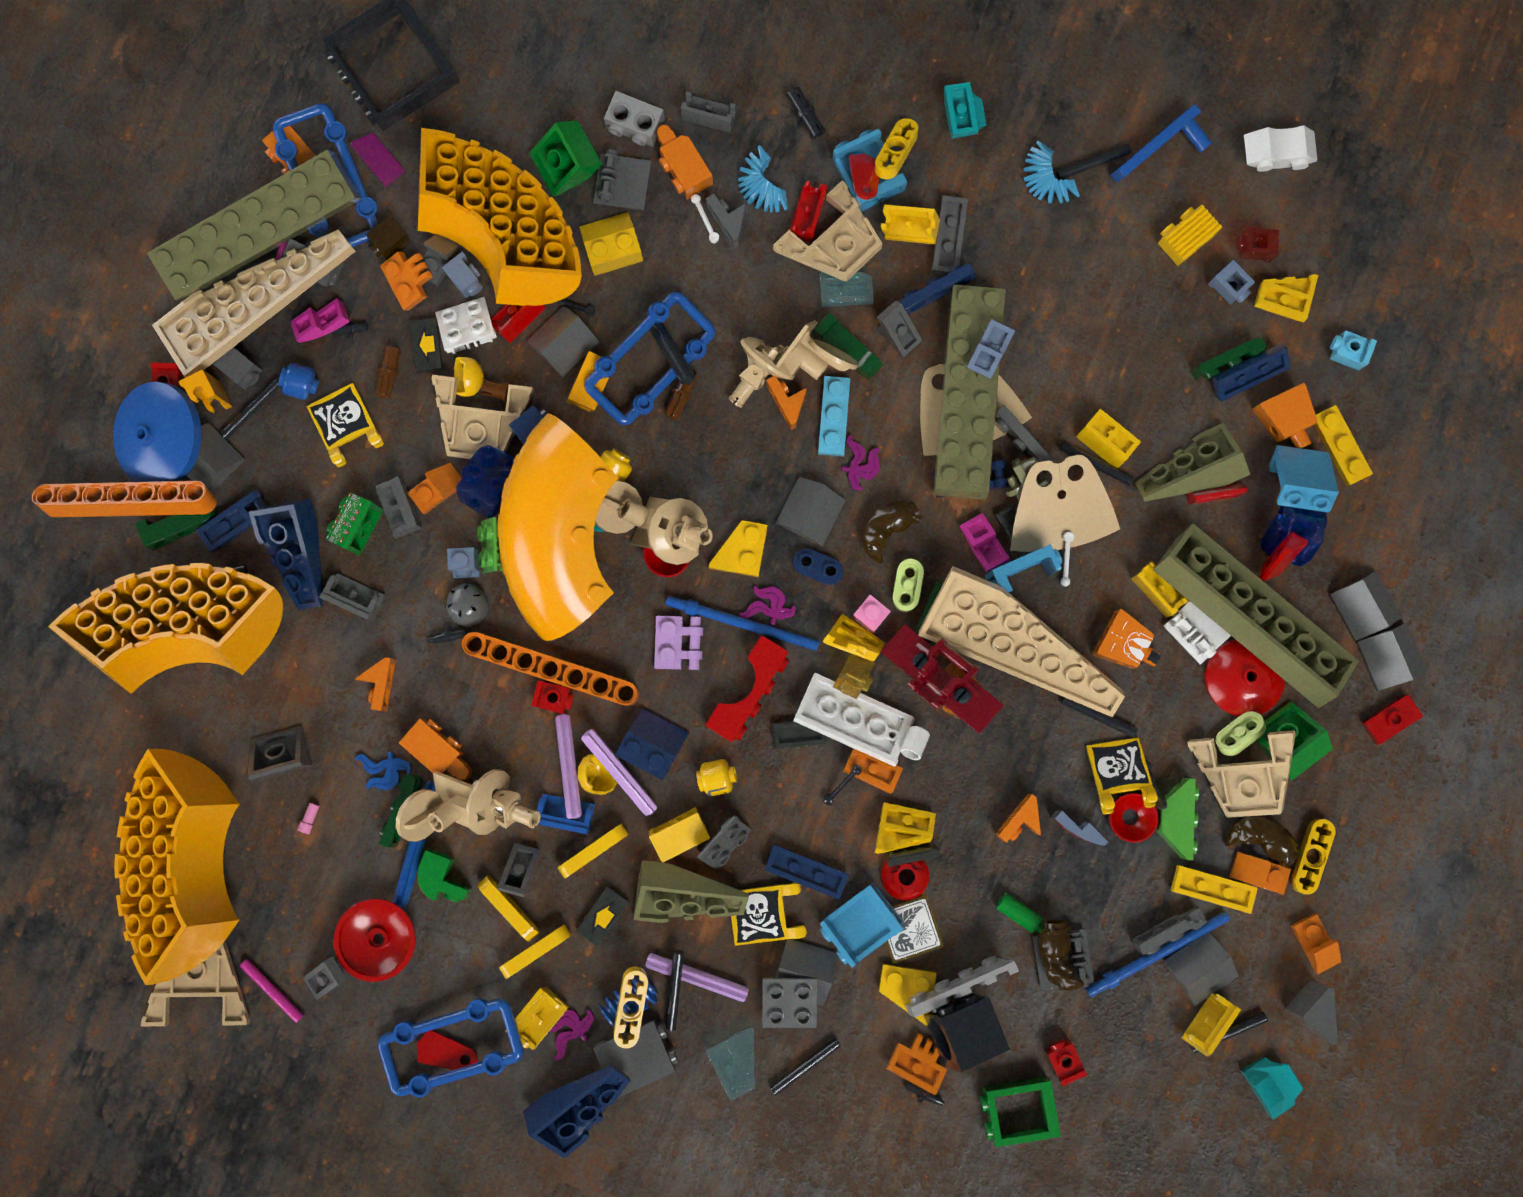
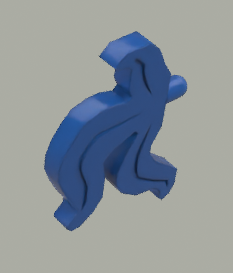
M392 751L388 752V759L382 760L380 763L373 762L365 754L357 755L355 760L362 762L363 768L370 774H377L386 768L383 778H371L367 782V789L374 786L382 790H390L400 782L398 770L406 769L408 774L412 772L411 763L400 758H394Z

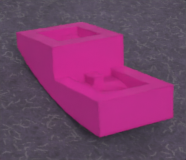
M336 298L318 312L309 308L290 322L296 341L301 343L327 335L346 325L350 320L344 303Z
M983 513L960 525L968 544L986 574L1010 562L1009 556L996 538V532Z

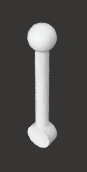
M693 194L691 202L696 204L710 234L709 241L715 244L719 241V235L712 229L700 203L701 197L698 194Z
M1065 532L1062 536L1065 541L1063 577L1060 579V584L1064 587L1070 584L1068 573L1070 543L1074 540L1072 532Z

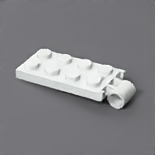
M814 673L793 720L894 767L898 763L900 752L909 759L920 760L930 737L929 732L925 729L912 726L915 720L913 716L817 673Z

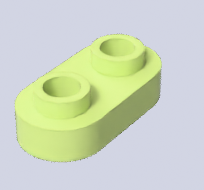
M915 559L902 561L896 572L892 602L898 610L903 612L913 610L920 598L924 569L921 563ZM906 569H912L914 576L911 578L905 575ZM902 594H907L910 597L909 603L901 601L900 597Z
M1246 712L1223 728L1216 736V744L1219 751L1224 755L1233 756L1260 738L1266 730L1263 717L1257 712Z

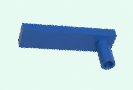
M1196 104L1182 113L1110 175L1116 183L1122 180L1180 130L1184 132L1199 153L1206 149L1212 141L1194 120L1201 113Z

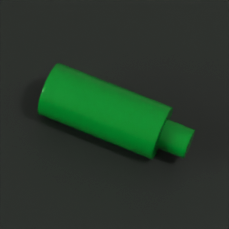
M1004 893L996 905L998 911L1030 933L1034 931L1041 932L1044 923L1041 922L1042 916L1008 893Z

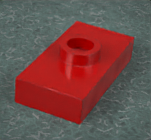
M1404 694L1361 723L1374 743L1381 745L1422 718L1423 715L1410 695Z

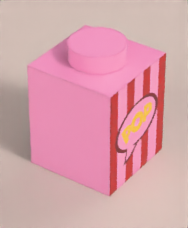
M869 595L852 618L873 634L891 611L872 595Z

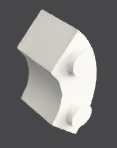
M1304 125L1288 129L1266 127L1244 135L1247 165L1256 167L1257 171L1263 172L1292 167L1293 170H1301L1307 168L1308 164L1317 162L1315 133Z

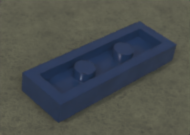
M970 263L966 265L959 264L949 271L950 274L942 278L935 277L926 283V287L919 291L914 289L903 296L904 299L900 300V303L907 314L910 315L951 293L953 285H965L976 279Z
M1281 343L1212 376L1216 398L1222 402L1290 369L1288 348Z
M775 844L764 869L839 900L849 876L848 873Z

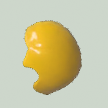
M457 357L455 359L454 378H458L456 394L463 397H471L480 390L484 374L481 365L475 359L469 357Z
M592 753L582 759L578 766L577 780L583 790L598 795H605L613 791L617 781Z

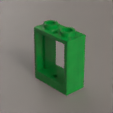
M1047 1076L983 1086L984 1095H980L981 1107L983 1112H987L989 1122L985 1123L987 1139H992L995 1147L1061 1137L1052 1082ZM1038 1091L1045 1128L1001 1135L995 1097Z

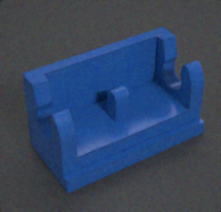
M543 794L539 799L537 808L541 815L539 825L588 834L590 833L595 804L580 801L581 816L576 819H568L566 816L565 799L563 797Z

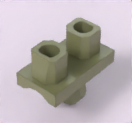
M1035 457L1023 461L1017 458L1012 461L1013 469L1020 481L1017 482L1014 475L1007 478L1010 486L1005 490V493L1008 497L1016 495L1018 501L1020 500L1027 474L1031 467L1038 463ZM1044 478L1038 481L1037 484L1041 487H1046L1049 485V482Z

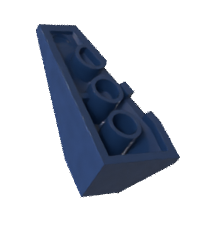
M311 498L249 511L255 537L259 544H263L271 557L269 561L273 567H277L282 575V583L297 609L323 606V599L319 598L322 593L318 523Z
M610 1065L544 1094L523 1111L529 1136L562 1158H566L590 1136L588 1131L594 1123L599 1124L602 1120V1113L605 1108L616 1101L630 1082L629 1076L615 1066Z

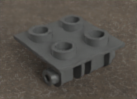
M607 150V154H601L600 161L602 165L598 168L593 204L644 211L651 161L617 156L618 152L615 150Z
M736 815L732 818L729 817L721 826L722 829L717 830L718 834L716 836L713 835L712 840L709 839L701 848L702 852L697 856L716 870L728 862L730 854L737 846H741L747 840L748 834L752 830Z
M1086 929L1068 931L1071 939L1068 961L1071 962L1077 972V976L1084 982L1083 987H1088L1090 983H1094ZM1032 936L1041 991L1057 989L1059 987L1051 984L1047 979L1046 972L1041 963L1038 950V936Z
M763 978L762 1028H817V978Z

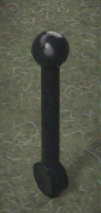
M563 299L556 302L583 311L588 317H593L596 313L593 306L584 307Z
M1146 761L1151 782L1158 797L1156 808L1165 810L1167 808V801L1161 797L1151 772L1152 764Z
M854 765L852 772L831 794L824 796V804L832 805L834 797L855 775L862 773L860 765Z

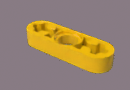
M901 119L895 124L875 161V173L879 178L892 179L898 174L918 137V124L914 120ZM893 146H900L903 148V150L893 151L890 148Z
M1314 819L1307 827L1300 848V854L1291 876V885L1299 893L1312 894L1319 887L1336 833L1333 823L1329 820ZM1323 826L1327 833L1319 838L1316 828ZM1313 840L1318 841V843H1324L1323 847L1320 845L1311 844V841ZM1313 848L1320 855L1318 862L1315 864L1309 863L1306 857L1307 852ZM1303 865L1315 869V872H1308V870L1302 869ZM1307 875V880L1310 881V885L1303 887V884L1299 882V879L1305 878Z
M621 823L560 865L558 870L564 879L628 836V832Z
M487 875L477 884L483 895L525 940L530 942L540 933L534 922L506 892L497 890L498 883L493 878Z
M564 924L504 963L499 969L505 979H507L572 935Z
M636 966L628 968L622 978L613 1031L614 1040L621 1048H631L639 1039L648 978L646 972ZM634 975H639V979L642 982L637 983L636 994L631 993L632 985L628 979L631 980L634 978ZM628 1001H635L639 1005L638 1010L633 1014H628L623 1010V1005ZM625 1021L630 1022V1033L633 1035H628L627 1039H622V1034L620 1033H624Z

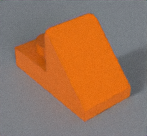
M773 376L766 380V387L790 430L796 428L807 389L805 388L787 397L790 392L783 380L778 381L777 377Z
M448 463L426 472L425 476L427 478L407 493L425 515L465 486L466 482L454 466Z
M385 657L355 678V680L375 683V687L370 690L368 699L372 710L385 712L388 710L396 659Z
M1033 794L1025 796L995 833L1003 842L1007 843L1009 839L1014 841L1023 830L1020 827L1022 824L1036 835H1041L1037 797Z
M1236 852L1229 877L1284 895L1291 869L1267 860Z
M1313 913L1290 925L1316 974H1320L1341 963L1339 943L1337 940L1330 939L1317 914Z

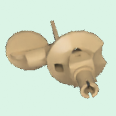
M815 320L803 327L790 347L786 346L784 348L780 344L772 348L766 345L763 340L747 337L742 339L740 343L748 357V368L739 375L742 381L729 396V400L732 403L734 400H737L735 405L742 408L751 393L763 387L769 374L781 379L793 380L796 372L801 368L817 380L828 365L837 370L846 371L848 369L856 370L859 363L840 349L811 338L810 333L818 323Z
M616 481L605 495L595 521L596 525L602 530L615 534L628 532L637 526L630 544L650 548L664 562L676 565L693 560L699 555V545H708L713 538L712 531L708 529L707 519L702 509L694 502L682 498L667 500L649 497L645 507L642 505V500L637 490L630 484Z
M435 771L433 772L435 791L422 789L410 795L399 808L396 817V830L403 839L417 842L425 839L434 831L442 832L456 822L468 827L475 834L487 835L496 830L499 825L507 829L515 822L535 828L540 822L541 815L538 811L524 807L519 793L509 791L510 776L505 771H489L478 781L475 780L472 785Z

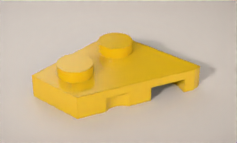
M1312 274L1308 278L1296 279L1294 276L1285 277L1282 280L1276 278L1263 280L1259 286L1254 307L1304 323L1308 318L1319 275Z
M742 520L709 563V569L759 577L768 525Z
M843 613L823 640L827 645L873 662L886 644Z
M884 802L875 853L880 854L931 842L936 813Z
M883 963L879 992L907 1012L905 1004L911 1002V996L925 991L927 994L934 990L937 973ZM924 1014L916 1017L921 1023L927 1025Z

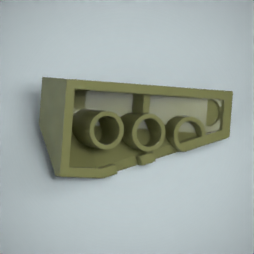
M1219 424L1198 434L1192 439L1193 444L1185 450L1179 449L1173 453L1174 458L1166 464L1157 465L1136 481L1135 485L1144 502L1226 486L1250 475L1243 452L1225 424Z
M642 860L633 920L664 923L669 922V918L684 916L685 920H694V915L707 914L711 918L744 915L749 894L669 863Z

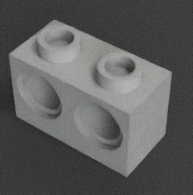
M615 91L604 121L606 128L611 134L618 137L624 135L632 138V141L638 145L645 146L647 144L653 147L658 137L657 129L660 125H663L665 117L663 109ZM621 113L628 115L624 120H618L616 116ZM643 123L651 124V127L648 129L639 128Z

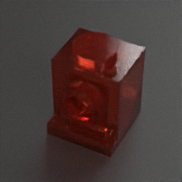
M1248 227L1242 233V236H1238L1236 242V250L1241 252V259L1262 260L1270 263L1278 255L1279 230ZM1252 244H1255L1257 248H1252Z

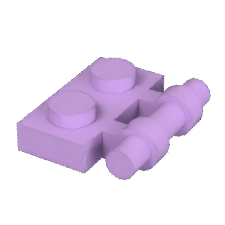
M656 616L654 669L681 670L682 659H689V670H699L703 651H700V636H703L701 617H690V627H683V617ZM682 636H690L689 651H682Z

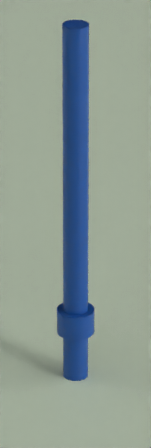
M668 595L665 605L683 610L685 614L690 616H703L817 651L819 645L818 640L699 605V601L692 599L686 601Z
M1223 911L1207 920V923L1198 930L1190 929L1184 933L1182 938L1163 944L1157 952L1150 955L1145 954L1115 972L1111 970L1103 974L1102 979L1085 988L1087 994L1091 998L1107 988L1111 990L1117 987L1123 979L1230 921L1229 915L1226 911Z

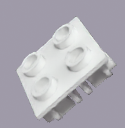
M485 297L435 312L444 350L447 353L452 352L456 354V352L465 350V345L468 349H471L470 343L472 342L475 347H478V340L480 344L493 342V339L497 338Z
M1190 601L1163 626L1199 664H1202L1207 658H1211L1217 652L1216 649L1231 636Z

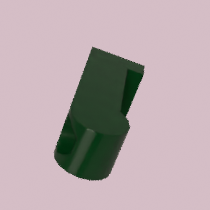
M829 313L814 329L813 337L840 349L859 363L855 371L865 379L870 380L880 370L883 363L837 322L838 319Z
M215 507L213 511L207 514L172 515L155 523L143 519L135 522L144 547L154 551L195 533L198 528L216 517L218 510Z

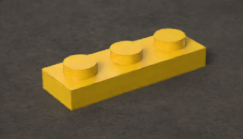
M1337 405L1316 414L1317 423L1314 427L1346 487L1372 475L1373 473Z
M1177 865L1170 891L1251 914L1258 888Z

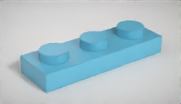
M824 376L818 455L844 457L850 378Z

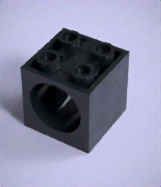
M969 993L963 997L954 998L955 1001L924 1014L944 1067L963 1072L1010 1050L989 997L978 995V993Z

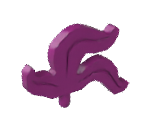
M850 435L847 438L846 444L852 450L855 457L850 467L843 466L842 470L849 472L848 479L851 488L861 491L863 487L859 486V478L871 480L880 470L877 456L880 449H872L869 452L868 464L858 466L865 457V450L860 444L854 442L853 436Z
M755 586L753 589L755 595L759 598L769 599L771 609L763 602L755 601L749 605L746 612L739 613L740 617L749 619L754 614L763 612L766 616L771 617L770 624L773 626L776 623V619L783 620L793 617L796 608L794 605L792 609L782 608L785 603V595L780 589L776 587L758 589Z
M567 1009L549 1031L556 1032L563 1025L573 1029V1031H564L558 1034L556 1038L558 1053L554 1059L560 1060L565 1056L568 1040L576 1039L581 1036L583 1041L588 1040L585 1032L589 1030L595 1017L591 1010L587 1009V1016L580 1020L576 1011Z

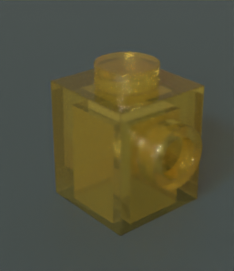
M850 653L833 688L857 699L861 691L867 692L873 681V678L869 675L875 662Z

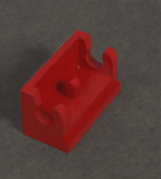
M806 181L801 189L789 230L803 241L813 242L827 195V185L820 184L818 188L811 186L810 181Z

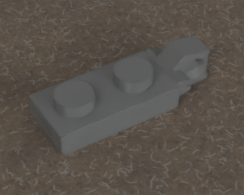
M1195 906L1181 915L1176 914L1131 939L1135 950L1143 955H1150L1160 950V945L1182 938L1185 931L1189 929L1198 930L1207 923V920L1201 909Z

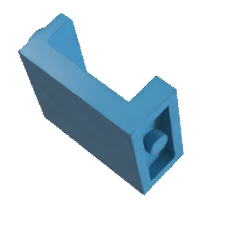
M880 129L874 131L866 130L857 139L851 142L848 140L843 141L833 150L832 160L842 180L848 186V191L852 198H855L859 204L861 212L904 192L907 185V180L903 173H898L892 179L879 178L878 192L872 199H861L854 190L849 155L866 153L873 158H877L884 145L881 140L882 133Z
M1277 445L1269 464L1270 472L1278 473L1281 490L1277 498V504L1330 512L1339 493L1330 454L1328 452Z
M1050 544L991 570L985 575V579L1003 587L1010 593L1013 589L1007 577L1039 563L1042 564L1047 576L1053 575L1062 569L1060 565L1062 564V558L1058 550L1053 549Z
M874 882L820 922L822 927L820 931L823 937L828 942L832 941L838 949L836 953L845 965L849 964L852 968L906 927V924Z

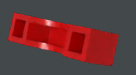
M761 635L748 656V660L755 671V684L751 693L738 703H719L705 726L732 743L735 739L740 741L748 729L744 725L748 717L754 718L762 706L758 701L763 693L768 696L776 684L772 680L777 671L783 673L790 660L786 657L789 652Z

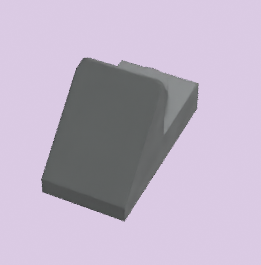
M712 194L706 198V208L735 249L739 246L746 216V204L729 213L730 209L723 199L718 200L716 195Z
M435 234L424 242L423 245L427 251L423 256V260L419 263L425 262L428 269L424 272L430 271L433 276L427 282L438 287L446 275L442 267L456 257L463 246L446 237Z
M898 301L892 303L877 317L881 324L877 328L878 331L902 357H905L923 341L903 305Z
M514 843L497 890L524 897L531 888V878L540 856V850Z
M332 956L305 975L303 979L315 999L318 1000L349 980L352 975L344 970L336 956Z

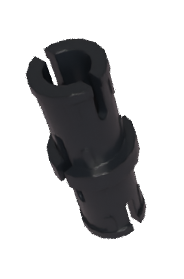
M800 87L790 90L786 94V98L796 111V118L799 122L802 121L812 140L821 137L826 132V129L816 116V109L808 103Z

